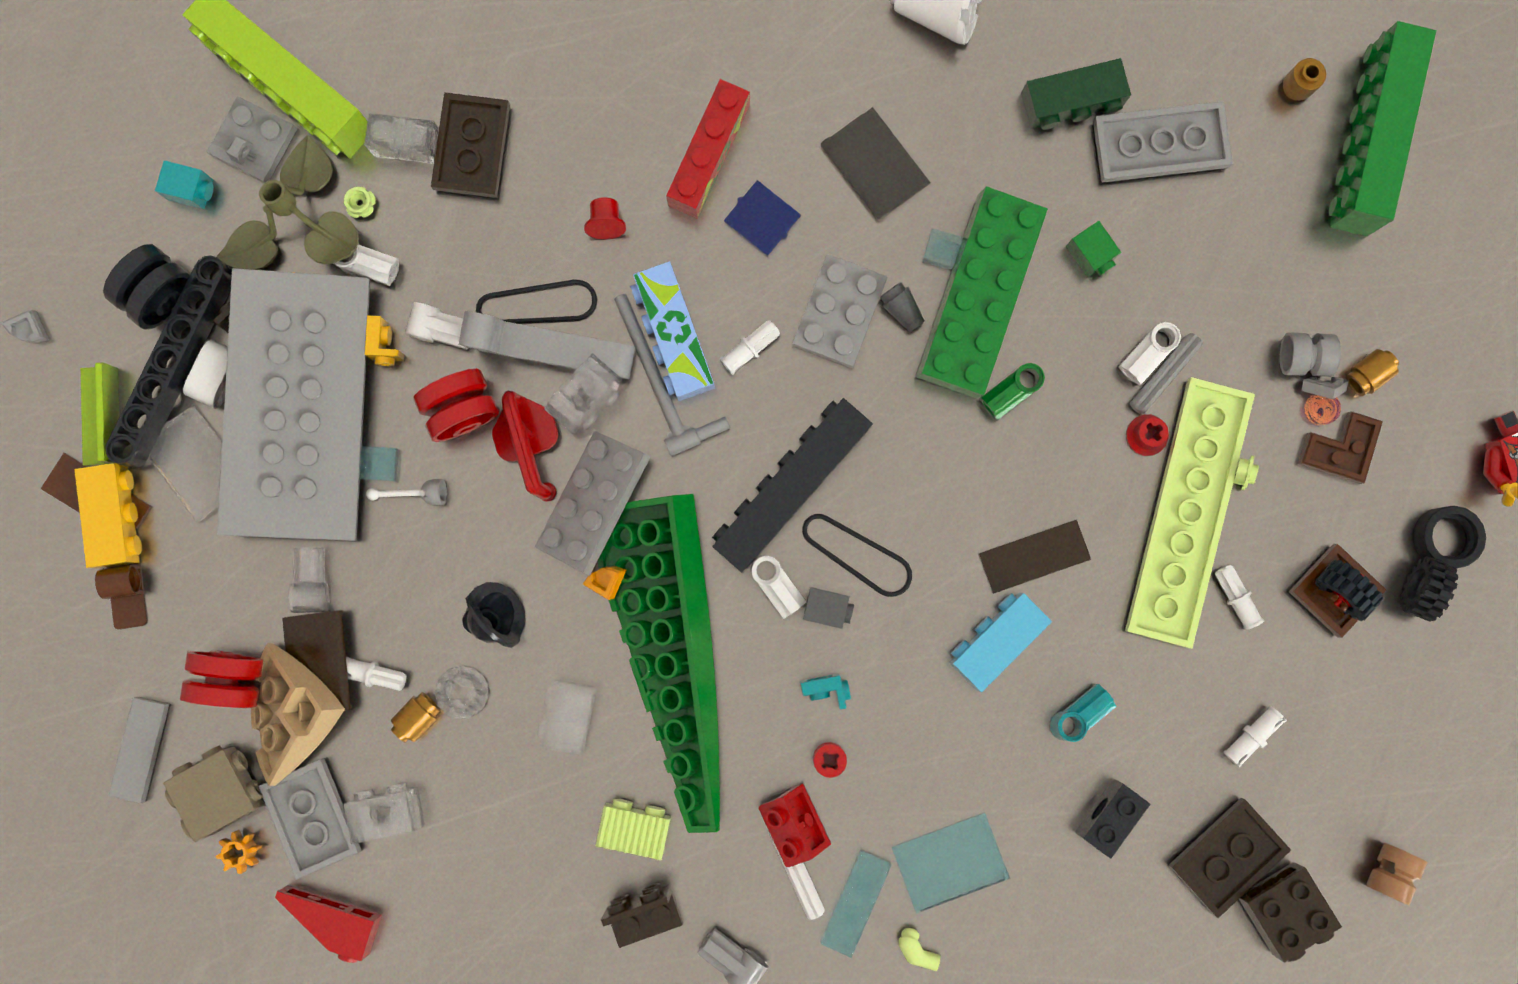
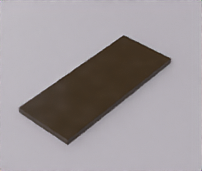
M1077 519L978 553L993 594L1091 560Z

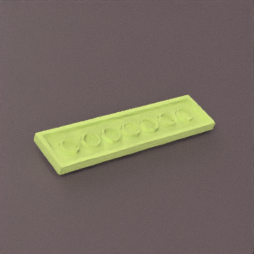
M1193 377L1187 380L1125 628L1126 632L1189 649L1193 648L1255 394Z

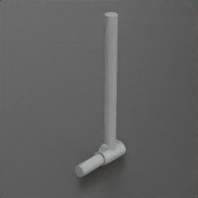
M622 294L615 297L616 305L671 430L664 440L670 455L673 456L701 444L700 441L730 429L726 417L697 429L688 425H682L627 295Z

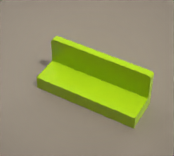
M100 362L95 363V367L80 368L82 458L84 466L114 463L106 455L105 448L120 417L119 368Z

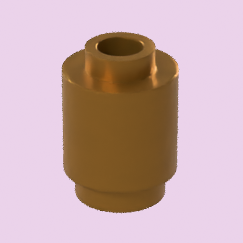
M1306 58L1301 60L1284 78L1283 88L1285 94L1293 100L1309 98L1325 82L1326 69L1316 59Z
M1376 349L1350 369L1346 380H1349V386L1360 396H1364L1367 393L1372 394L1398 375V359L1388 350Z
M421 692L417 697L413 696L391 719L394 725L391 731L405 743L408 740L416 742L438 719L436 715L441 709L428 695Z

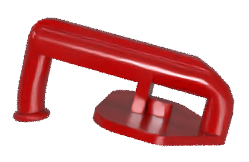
M506 391L501 399L503 410L492 430L496 451L505 461H518L527 492L543 501H551L556 496V488L549 482H541L534 455L546 451L555 445L558 439V429L554 415L550 409L514 391Z

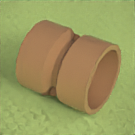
M1384 842L1377 858L1380 867L1372 870L1366 886L1409 906L1416 891L1413 882L1414 880L1421 879L1428 862Z

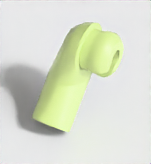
M913 928L902 930L901 937L899 938V948L906 961L915 966L937 971L941 955L922 949L918 941L920 935L917 930Z

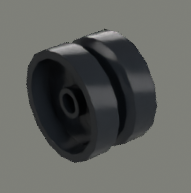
M146 244L129 252L115 265L105 281L103 293L105 299L117 309L126 311L127 317L140 328L145 330L153 329L168 320L190 274L175 262L171 263L170 257L157 246Z

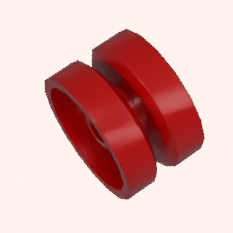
M477 368L467 369L445 376L425 386L413 396V401L419 414L431 416L426 422L425 427L432 442L446 441L469 433L487 424L499 415L500 411L494 398L489 395H481L487 388V383L481 370Z
M187 651L184 669L190 674L205 676V679L192 678L183 681L180 700L219 707H257L259 689L254 685L238 681L260 678L264 660L227 651Z

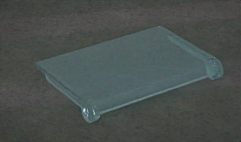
M985 813L892 847L916 914L1010 879Z

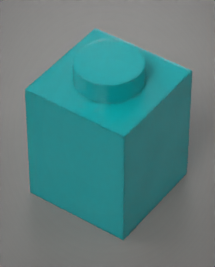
M164 160L155 192L169 201L205 209L206 202L211 199L213 194V179L200 169Z

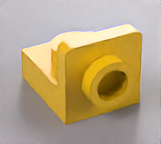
M367 315L365 355L375 360L374 364L380 366H394L395 361H404V354L401 351L386 349V345H390L392 340L391 326H387L388 322L381 316Z

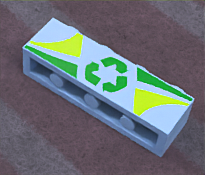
M669 261L633 274L636 284L630 287L636 304L643 303L647 312L646 315L641 316L647 334L654 333L658 345L652 346L658 365L663 363L666 365L669 375L664 376L663 379L669 396L676 393L678 401H682L715 389L671 262Z

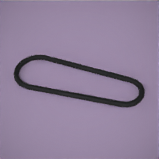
M573 279L485 294L476 304V313H481L482 303L489 298L579 284L586 287L592 296V305L582 315L503 320L516 324L579 321L593 313L596 307L597 296L589 283Z
M814 514L805 520L802 527L805 540L878 593L887 597H896L903 594L910 587L912 570L909 563L899 555L826 515ZM814 519H823L898 560L907 570L906 584L895 592L881 589L812 540L807 533L809 523Z

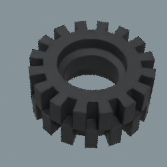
M1425 556L1424 559L1421 558L1418 561V565L1412 567V574H1408L1406 578L1408 581L1402 587L1404 592L1400 595L1402 600L1400 607H1402L1404 612L1431 622L1436 621L1437 617L1440 618L1443 615V609L1447 610L1449 607L1448 601L1453 599L1455 594H1452V592L1457 589L1458 584L1455 581L1458 580V574H1456L1457 569L1454 566Z

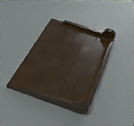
M343 610L282 618L285 652L293 656L315 674L336 696L345 708L344 711L352 710L342 621Z

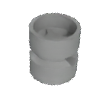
M1286 333L1280 347V368L1284 375L1303 376L1308 371H1311L1312 376H1334L1338 370L1341 357L1338 336L1335 334L1316 333L1310 337L1307 333Z

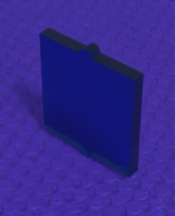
M757 180L744 197L737 199L738 204L724 219V222L768 257L782 239H787L788 231L798 221L801 214Z

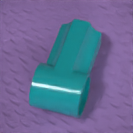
M1095 684L1064 711L1056 713L1051 718L1050 730L1053 736L1059 740L1077 742L1083 739L1091 727L1117 706L1107 690L1100 684ZM1070 717L1075 723V728L1072 734L1067 736L1062 729V724L1066 718Z

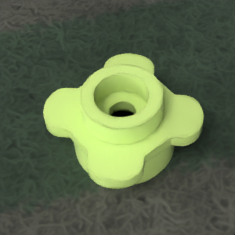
M1251 456L1250 459L1239 458L1233 483L1242 485L1241 490H1245L1248 483H1255L1259 465L1253 464L1255 456Z

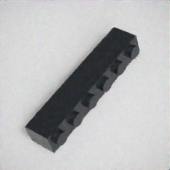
M845 398L838 404L833 400L821 413L824 420L817 428L811 425L799 438L803 444L795 453L789 450L777 463L781 469L775 476L771 477L767 474L755 488L760 493L752 502L746 498L735 510L734 514L737 516V519L730 526L724 523L713 535L712 539L716 542L712 547L741 573L750 566L872 427L873 423Z

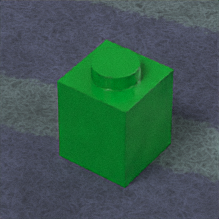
M1097 221L1073 237L1066 245V248L1087 277H1090L1095 272L1102 276L1116 266L1114 259L1121 253L1100 221Z

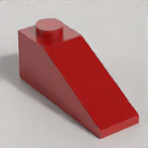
M289 885L277 891L275 898L328 951L338 954L340 960L356 963L357 961H362L370 954L382 914Z

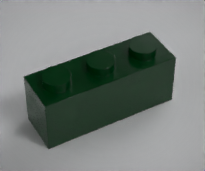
M1121 58L1027 81L1021 92L1031 129L1041 126L1043 130L1054 128L1061 124L1060 121L1072 119L1073 122L1083 121L1090 118L1092 113L1103 111L1104 114L1115 113L1123 109V106L1131 96Z

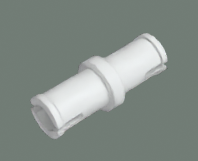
M1270 705L1251 726L1246 725L1242 729L1244 733L1223 753L1240 768L1259 747L1264 748L1267 745L1266 740L1287 720Z

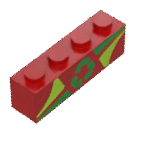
M722 79L719 80L666 195L669 207L698 219L750 106V91Z

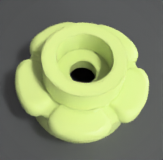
M354 187L346 192L344 205L347 207L346 211L350 216L354 218L362 216L365 218L374 211L373 205L376 203V198L371 191H367L364 187ZM359 200H362L363 204L360 206L357 205V202Z

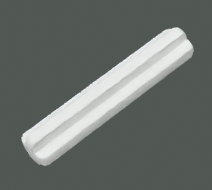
M771 837L807 919L819 918L823 915L825 909L804 862L786 867Z

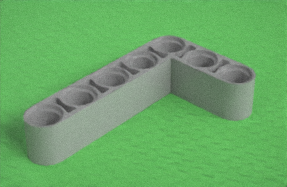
M464 311L458 344L483 352L624 379H630L635 353L634 346L506 322L494 316Z

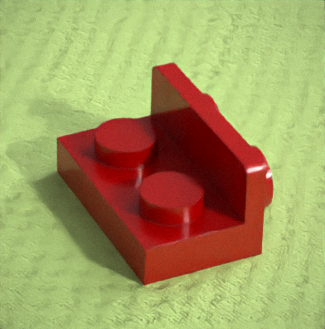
M803 783L792 787L776 799L759 806V811L786 867L812 860L831 845Z

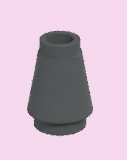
M902 282L892 287L880 297L884 302L882 306L906 327L909 332L925 321L909 286L905 288Z

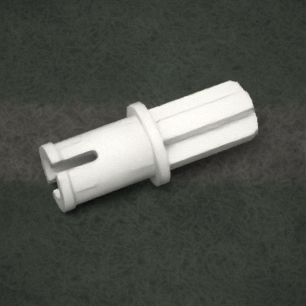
M770 320L766 321L747 338L741 337L742 342L725 356L721 357L720 361L734 375L738 369L753 357L758 358V353L780 335L778 328Z
M1227 565L1217 570L1215 576L1229 599L1226 603L1227 605H1232L1243 624L1244 630H1250L1262 624L1264 619L1260 616L1250 597L1252 592L1251 590H1246L1234 567Z
M346 657L349 680L365 683L366 687L369 688L373 685H378L398 691L403 690L407 675L403 672L380 667L376 661L368 663Z

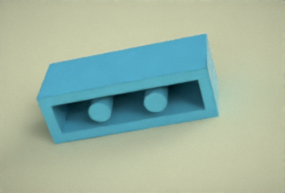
M1012 593L1009 594L998 605L1001 611L993 619L989 616L986 617L974 629L978 634L969 643L963 640L951 652L954 658L949 663L979 692H983L1052 622L1025 593H1018L1016 596Z

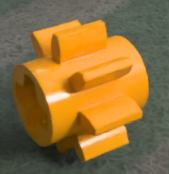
M240 830L231 833L232 840L224 838L219 841L223 848L221 853L216 855V859H221L225 864L224 871L236 867L237 873L242 874L246 872L247 864L254 866L259 863L255 855L262 848V845H256L253 840L254 833L242 837ZM235 848H236L237 850H241V849H242V851H243V856H242L241 854H236V853H235Z

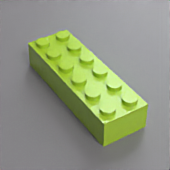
M195 0L182 14L191 24L188 30L213 54L219 55L237 74H242L255 89L263 95L266 94L278 108L288 116L290 114L298 121L297 123L312 136L315 135L336 156L342 152L351 159L375 131L354 105L227 0Z

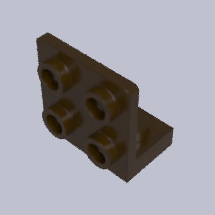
M656 883L642 889L643 894L630 899L629 894L610 901L611 905L606 908L601 922L603 926L611 924L619 948L683 925L671 885L662 887L661 883Z

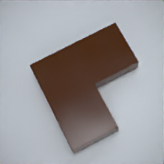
M1352 411L1348 412L1339 441L1312 432L1307 433L1298 464L1358 484H1364L1383 421Z

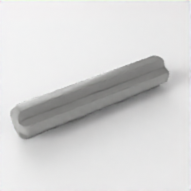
M1189 333L1132 399L1130 406L1139 414L1147 412L1203 345V341L1197 335Z

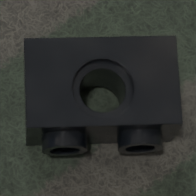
M1113 779L1075 833L1112 859L1151 804L1125 784Z

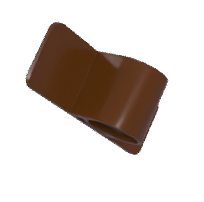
M140 563L98 570L95 575L96 590L102 599H111L114 627L116 629H126L146 625L147 614Z

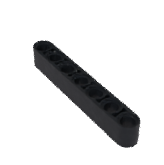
M204 256L195 264L112 431L105 449L106 455L114 463L132 469L139 468L145 464L214 325L213 320L218 316V311L223 306L231 290L232 270L215 256ZM220 269L219 275L215 279L210 280V274L214 270ZM205 298L204 305L199 309H195L197 301ZM187 327H191L190 334L186 338L181 339L182 331ZM176 356L175 364L167 368V361L171 357ZM161 385V393L156 398H152L155 387ZM143 415H146V423L141 428H138V420ZM131 444L132 450L130 455L123 458L124 449Z

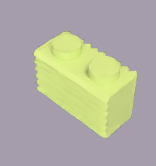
M613 799L612 803L604 805L596 847L662 860L671 816L665 815L664 808L646 805L645 810L632 808L633 802L623 799Z

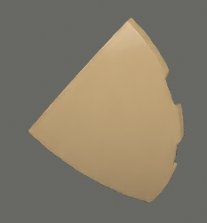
M267 643L261 655V659L264 660L262 675L256 679V681L261 682L257 707L251 708V725L253 729H257L260 732L262 748L256 751L259 766L268 785L275 786L294 771L320 745L335 726L345 708L329 688L306 666L275 644Z

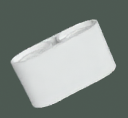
M213 339L208 340L203 345L185 381L183 388L185 396L214 409L222 405L225 400L228 346Z

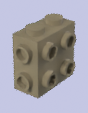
M220 745L201 755L203 761L194 766L191 762H188L171 771L174 777L163 782L166 788L165 796L168 803L177 809L182 819V830L186 836L192 838L194 843L211 836L265 805L262 800L263 795L258 787L260 786L259 783L251 779L246 769L248 768L247 760L242 752L237 751L235 747L222 749Z

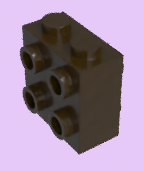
M1295 862L1253 886L1239 899L1272 955L1284 963L1300 959L1305 955L1306 949L1314 944H1322L1334 937V932L1342 928L1306 867Z

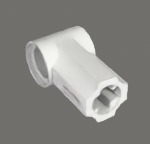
M359 244L353 258L349 262L344 263L341 260L334 263L346 273L370 278L388 286L395 281L399 271L398 258Z
M414 302L405 330L406 335L430 343L438 341L468 350L467 347L458 345L463 318L442 313V310L427 304Z
M1164 322L1158 324L1146 334L1145 338L1118 366L1119 369L1129 380L1141 385L1166 356L1179 345L1181 341L1180 330L1172 323ZM1157 332L1167 334L1169 337L1168 347H1162L1156 342Z
M760 556L753 561L750 568L752 578L757 582L783 619L807 603L775 558ZM763 561L771 562L775 568L773 577L768 580H762L757 575V566Z

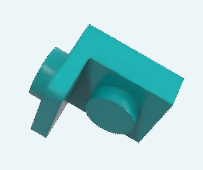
M839 673L800 681L802 695H810L811 701L830 697L829 691L834 690L839 709H846L845 700L851 699L848 681H841Z

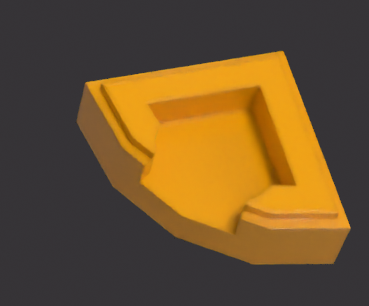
M617 566L600 568L592 572L590 576L588 575L583 585L607 600L614 599L626 569Z

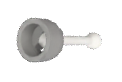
M431 479L423 483L421 489L378 491L376 488H369L366 496L371 501L377 500L379 497L421 496L427 504L444 505L447 498V488L444 479Z

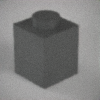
M810 587L802 620L843 629L844 623L850 624L854 604L849 603L850 596Z

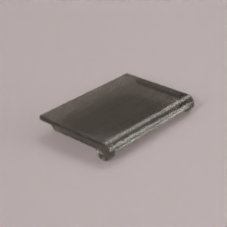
M873 107L833 136L827 137L821 143V146L878 221L931 183Z

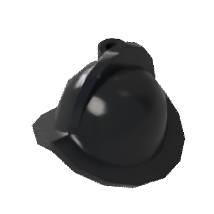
M486 582L475 587L465 598L468 608L462 618L463 627L481 641L486 643L498 642L505 647L513 648L520 642L525 624L524 610L519 598L510 588L500 583Z

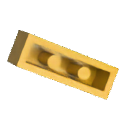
M116 463L74 469L86 568L103 569L140 563L139 555L142 551L140 538L136 535L134 523L138 519V512L131 499V490L134 487L132 473L127 467Z

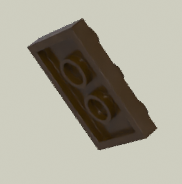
M444 92L431 180V188L433 190L497 198L510 110L508 100Z
M1240 798L1172 861L1169 867L1216 918H1219L1283 859L1291 849L1245 799Z

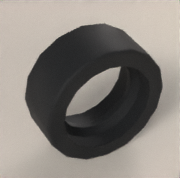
M1447 506L1432 509L1421 516L1415 526L1413 540L1416 551L1422 559L1428 556L1454 566V568L1469 566L1479 559L1485 549L1486 533L1483 523L1475 513L1464 507ZM1442 519H1455L1465 530V548L1458 556H1443L1434 546L1432 538L1433 529L1437 522Z

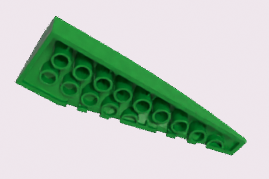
M694 494L672 495L627 502L598 559V568L617 566L626 569L614 599L609 600L612 612H617L622 630H619L622 641L629 647L632 656L629 662L646 712L651 711L656 726L652 728L656 741H661L667 759L663 760L667 773H671L676 785L674 794L687 832L720 831V780L716 684L711 626Z

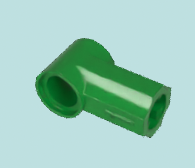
M1026 363L1017 368L984 396L980 397V400L990 415L997 421L1043 386L1045 380L1044 372L1037 364ZM1022 371H1029L1034 374L1036 382L1032 388L1024 387L1021 384L1020 374Z

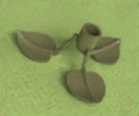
M307 135L291 152L281 169L280 181L270 180L262 185L259 197L265 204L263 211L267 215L269 227L265 223L255 220L248 221L239 226L230 236L223 250L217 255V258L227 266L235 269L261 270L274 261L278 254V247L272 241L277 236L273 213L277 216H289L293 213L313 229L305 237L304 247L307 255L317 263L332 264L350 257L356 251L359 240L358 233L354 224L347 216L339 212L328 211L320 217L318 224H315L296 207V198L293 194L301 196L304 190L308 192L319 191L329 182L333 172L332 162L311 136Z

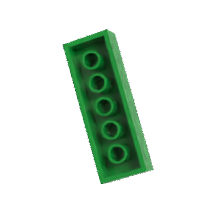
M1397 21L1387 31H1383L1379 39L1367 47L1363 62L1367 63L1365 74L1361 76L1356 90L1360 96L1358 104L1355 105L1350 115V124H1353L1351 135L1347 137L1343 146V154L1346 155L1344 166L1339 169L1336 177V185H1339L1337 197L1333 198L1329 207V216H1332L1330 228L1369 236L1394 220L1437 30Z
M987 186L978 194L916 374L917 378L973 398L985 395L1048 208Z

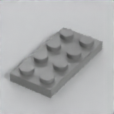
M1224 101L1095 116L1093 119L1102 183L1229 168L1233 164Z
M594 430L535 548L590 576L650 457Z

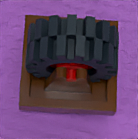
M1333 544L1292 587L1289 593L1337 638H1343L1358 620L1365 621L1384 600L1382 594L1386 589L1340 545Z

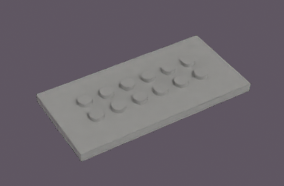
M232 268L217 535L357 541L366 373L365 341L367 315L369 316L370 278Z

